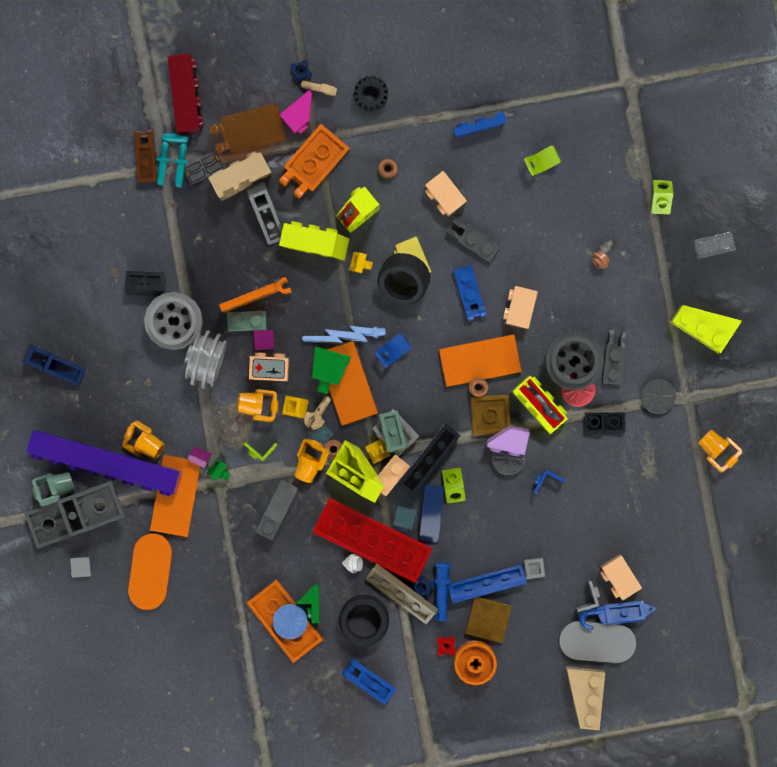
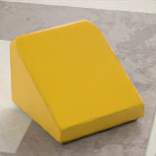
M285 395L282 414L304 418L307 412L308 400Z

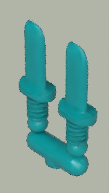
M164 133L162 139L165 142L161 144L160 158L156 157V161H159L157 183L164 186L167 162H170V159L167 158L168 142L182 143L178 159H174V163H177L175 184L177 187L182 188L185 164L189 162L185 160L187 145L185 143L188 142L189 138L187 135Z

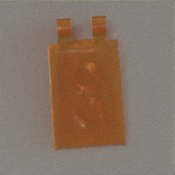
M277 103L222 117V124L211 125L209 128L211 136L222 133L225 142L215 144L217 154L230 150L232 156L287 141Z

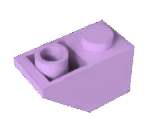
M510 425L487 439L486 445L490 447L489 450L501 452V450L508 451L509 455L519 457L520 454L525 455L530 432L529 429Z

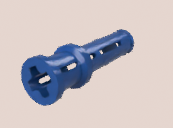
M435 562L436 578L434 582L436 584V608L438 609L435 614V620L447 621L448 585L451 583L449 567H451V563Z

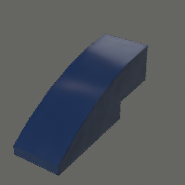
M29 344L22 360L30 366L77 386L86 369L32 344Z
M425 484L419 541L438 543L444 486Z

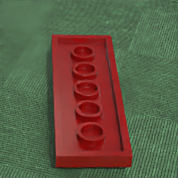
M331 498L328 499L313 530V533L415 583L433 549Z

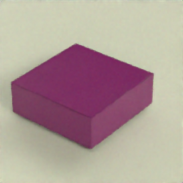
M273 330L254 331L255 350L274 349Z
M194 446L187 460L205 468L212 454Z

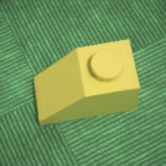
M417 236L395 245L396 250L393 251L394 254L407 253L418 257L426 264L431 273Z

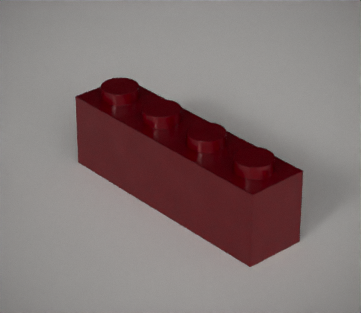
M190 53L167 56L176 133L201 132L200 127H204L203 116L199 115L198 108H201V99L196 94V89H199L198 77H194V70H197L196 58H192Z

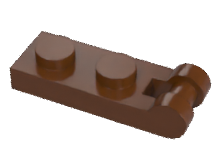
M154 128L147 129V131L134 130L137 183L157 182ZM148 138V143L141 144V139Z

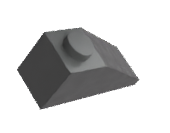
M262 181L246 187L268 245L279 242L282 226L265 182Z
M281 480L256 529V533L272 541L274 540L299 489L298 487Z

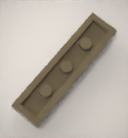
M377 563L365 578L425 624L438 611L435 606Z

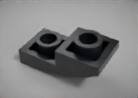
M626 412L585 413V432L626 431Z

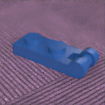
M499 112L495 115V118L486 120V117L476 119L473 124L468 125L467 122L457 124V128L453 129L454 136L458 138L502 126L506 121V115Z
M472 265L453 270L468 322L479 316L481 318L486 317L487 314ZM477 303L478 309L471 311L470 305Z
M352 658L349 662L350 665L347 669L343 670L342 675L385 705L396 688L358 660ZM356 668L361 671L358 677L353 674Z

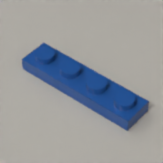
M521 564L451 583L448 585L452 602L457 603L527 584Z

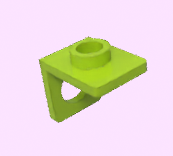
M553 145L524 158L532 176L542 173L561 162ZM530 161L533 163L535 170L531 166Z
M653 180L654 195L651 213L669 215L673 200L672 181ZM659 185H665V186H667L668 188H667V189H660L658 186H659Z
M244 443V445L249 449L247 453L251 455L254 459H257L258 457L262 461H264L278 445L277 443H275L268 450V452L264 456H262L249 443Z
M461 468L443 470L442 475L447 503L465 501ZM453 493L461 494L457 498L450 497Z

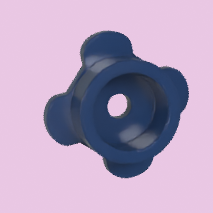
M303 60L300 63L291 65L296 82L312 77V72L308 68V61Z
M424 575L419 576V581L416 582L414 591L419 595H423L424 598L430 597L431 590L435 588V583L427 580Z

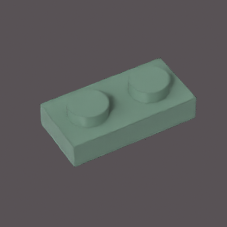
M266 311L227 312L228 332L267 330Z
M398 410L379 414L378 417L387 453L406 449L407 446Z

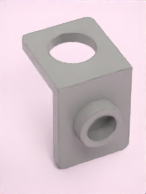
M591 580L587 581L594 602L576 607L577 612L599 606L597 598H600L597 586L593 587Z

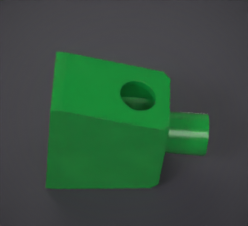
M315 347L312 378L320 380L317 388L318 392L328 394L331 383L339 385L351 360V356Z

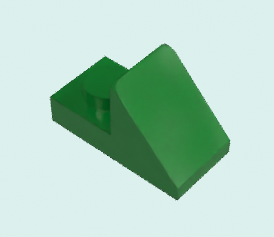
M315 583L296 602V604H311V607H308V618H311V623L320 622L319 583Z

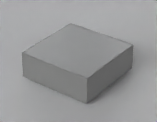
M90 557L70 558L72 578L92 576Z
M543 557L524 560L526 579L545 577Z

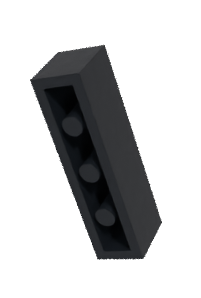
M444 424L398 482V485L414 496L461 435L447 424Z

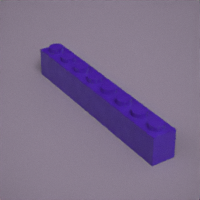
M32 430L26 451L34 459L42 460L44 457L50 459L49 463L60 465L65 463L68 464L67 468L79 470V468L86 469L87 474L97 476V473L104 474V478L108 480L122 479L123 484L134 486V483L141 485V489L148 491L157 489L160 490L159 494L165 496L177 493L182 475L180 470L38 430Z

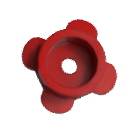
M453 636L449 638L439 637L437 639L439 646L437 650L438 655H454L456 653L454 648L456 640Z

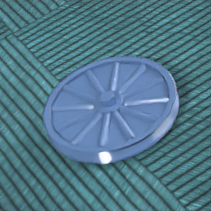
M283 605L274 614L273 627L277 634L283 638H297L304 633L307 627L306 613L297 605Z

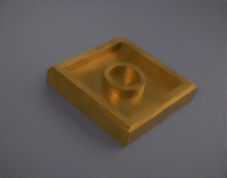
M509 395L470 397L473 435L497 434L511 425Z
M475 597L465 634L503 643L512 605Z

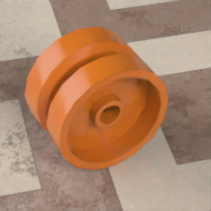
M472 640L465 642L458 648L454 657L455 671L459 678L467 684H484L495 674L497 667L496 656L491 647L482 641ZM474 659H478L479 663L473 665L471 662H474Z

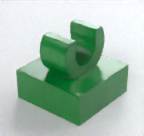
M218 457L207 471V474L215 481L219 477L227 481L231 475L225 470L227 467L225 462Z

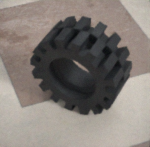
M373 75L361 78L355 85V102L365 111L374 112V110H379L388 99L386 83L381 78ZM369 86L375 87L379 93L378 97L373 101L365 99L363 95L364 90Z

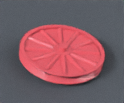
M570 374V378L577 379V374ZM595 383L585 389L575 391L561 388L563 399L568 404L576 407L590 403L596 392Z

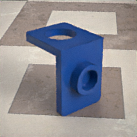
M399 333L375 351V354L382 364L387 367L412 347L405 337ZM382 353L386 355L388 361L383 358Z
M545 469L542 475H537L534 481L536 486L533 492L537 493L547 474L562 482H565V480Z

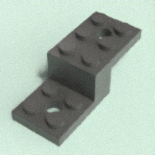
M113 481L24 513L37 549L125 517ZM102 500L105 502V509L103 511H98L95 508L96 501ZM46 519L54 521L53 529L48 530L45 528L44 522Z

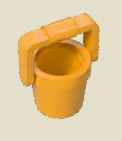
M260 389L255 390V393H239L236 410L240 413L252 415L254 420L273 422L276 413H278L277 393ZM263 395L272 396L270 406L271 417L261 416Z
M134 421L127 428L124 435L125 439L122 443V446L137 456L143 454L154 460L159 458L165 447V443L152 434V429L139 421ZM135 427H138L143 432L133 447L128 443L134 434Z
M710 430L698 443L709 455L706 458L707 461L721 473L727 468H731L738 461V457L742 453L741 448L729 437L723 439L713 430ZM731 445L737 453L732 455L721 468L714 460Z
M304 439L297 454L298 463L294 476L304 482L312 483L318 470H322L329 455L328 449L315 440ZM308 444L312 448L323 452L320 459L305 453Z

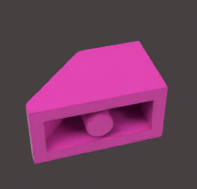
M307 91L280 114V117L294 134L298 132L301 134L309 127L307 124L310 123L311 91Z

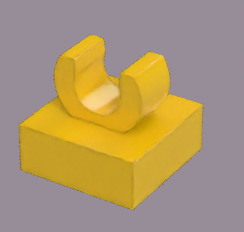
M354 252L349 271L362 273L363 268L371 270L373 262L365 260L367 254Z
M382 439L365 447L373 464L391 456L390 453H387Z

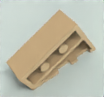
M252 152L246 156L247 159L241 162L238 160L230 164L228 168L219 170L208 177L221 201L272 175L261 152Z
M565 666L580 729L600 730L605 681L604 670Z

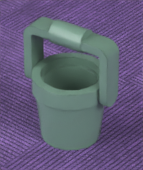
M69 472L58 475L50 473L35 478L32 481L34 486L32 491L40 506L57 502L61 496L75 490ZM47 481L52 497L42 500V493L38 484Z

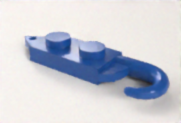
M643 601L607 604L582 611L579 621L588 630H593L594 627L587 625L585 618L588 615L598 614L600 621L605 625L645 621V618L655 612L656 608L643 603Z

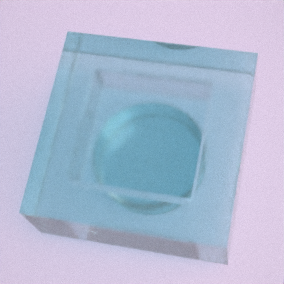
M323 424L322 427L312 430L307 436L324 446L334 433Z
M398 506L393 525L412 529L416 510Z

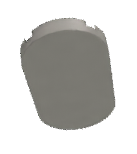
M573 621L563 628L559 636V644L565 655L575 660L621 663L628 660L636 649V639L633 632L621 624L605 625L600 622L585 621L587 625L594 627L593 630H588L580 624V621Z

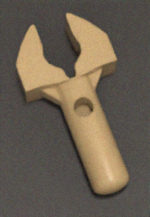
M308 81L301 82V88L322 92L325 95H336L337 88Z
M324 396L315 412L306 413L304 422L308 428L311 425V428L316 430L324 424L325 421L322 419V414L331 401L329 396Z

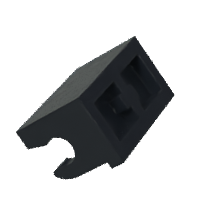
M126 271L125 291L127 295L160 296L165 293V272Z

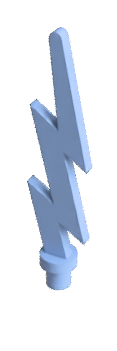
M349 326L353 332L324 329L329 336H303L302 339L307 342L343 345L340 339L367 342L364 336L378 338V336H384L386 333L385 328Z

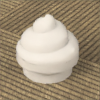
M351 554L342 564L351 573H356L362 570L363 559L357 554Z

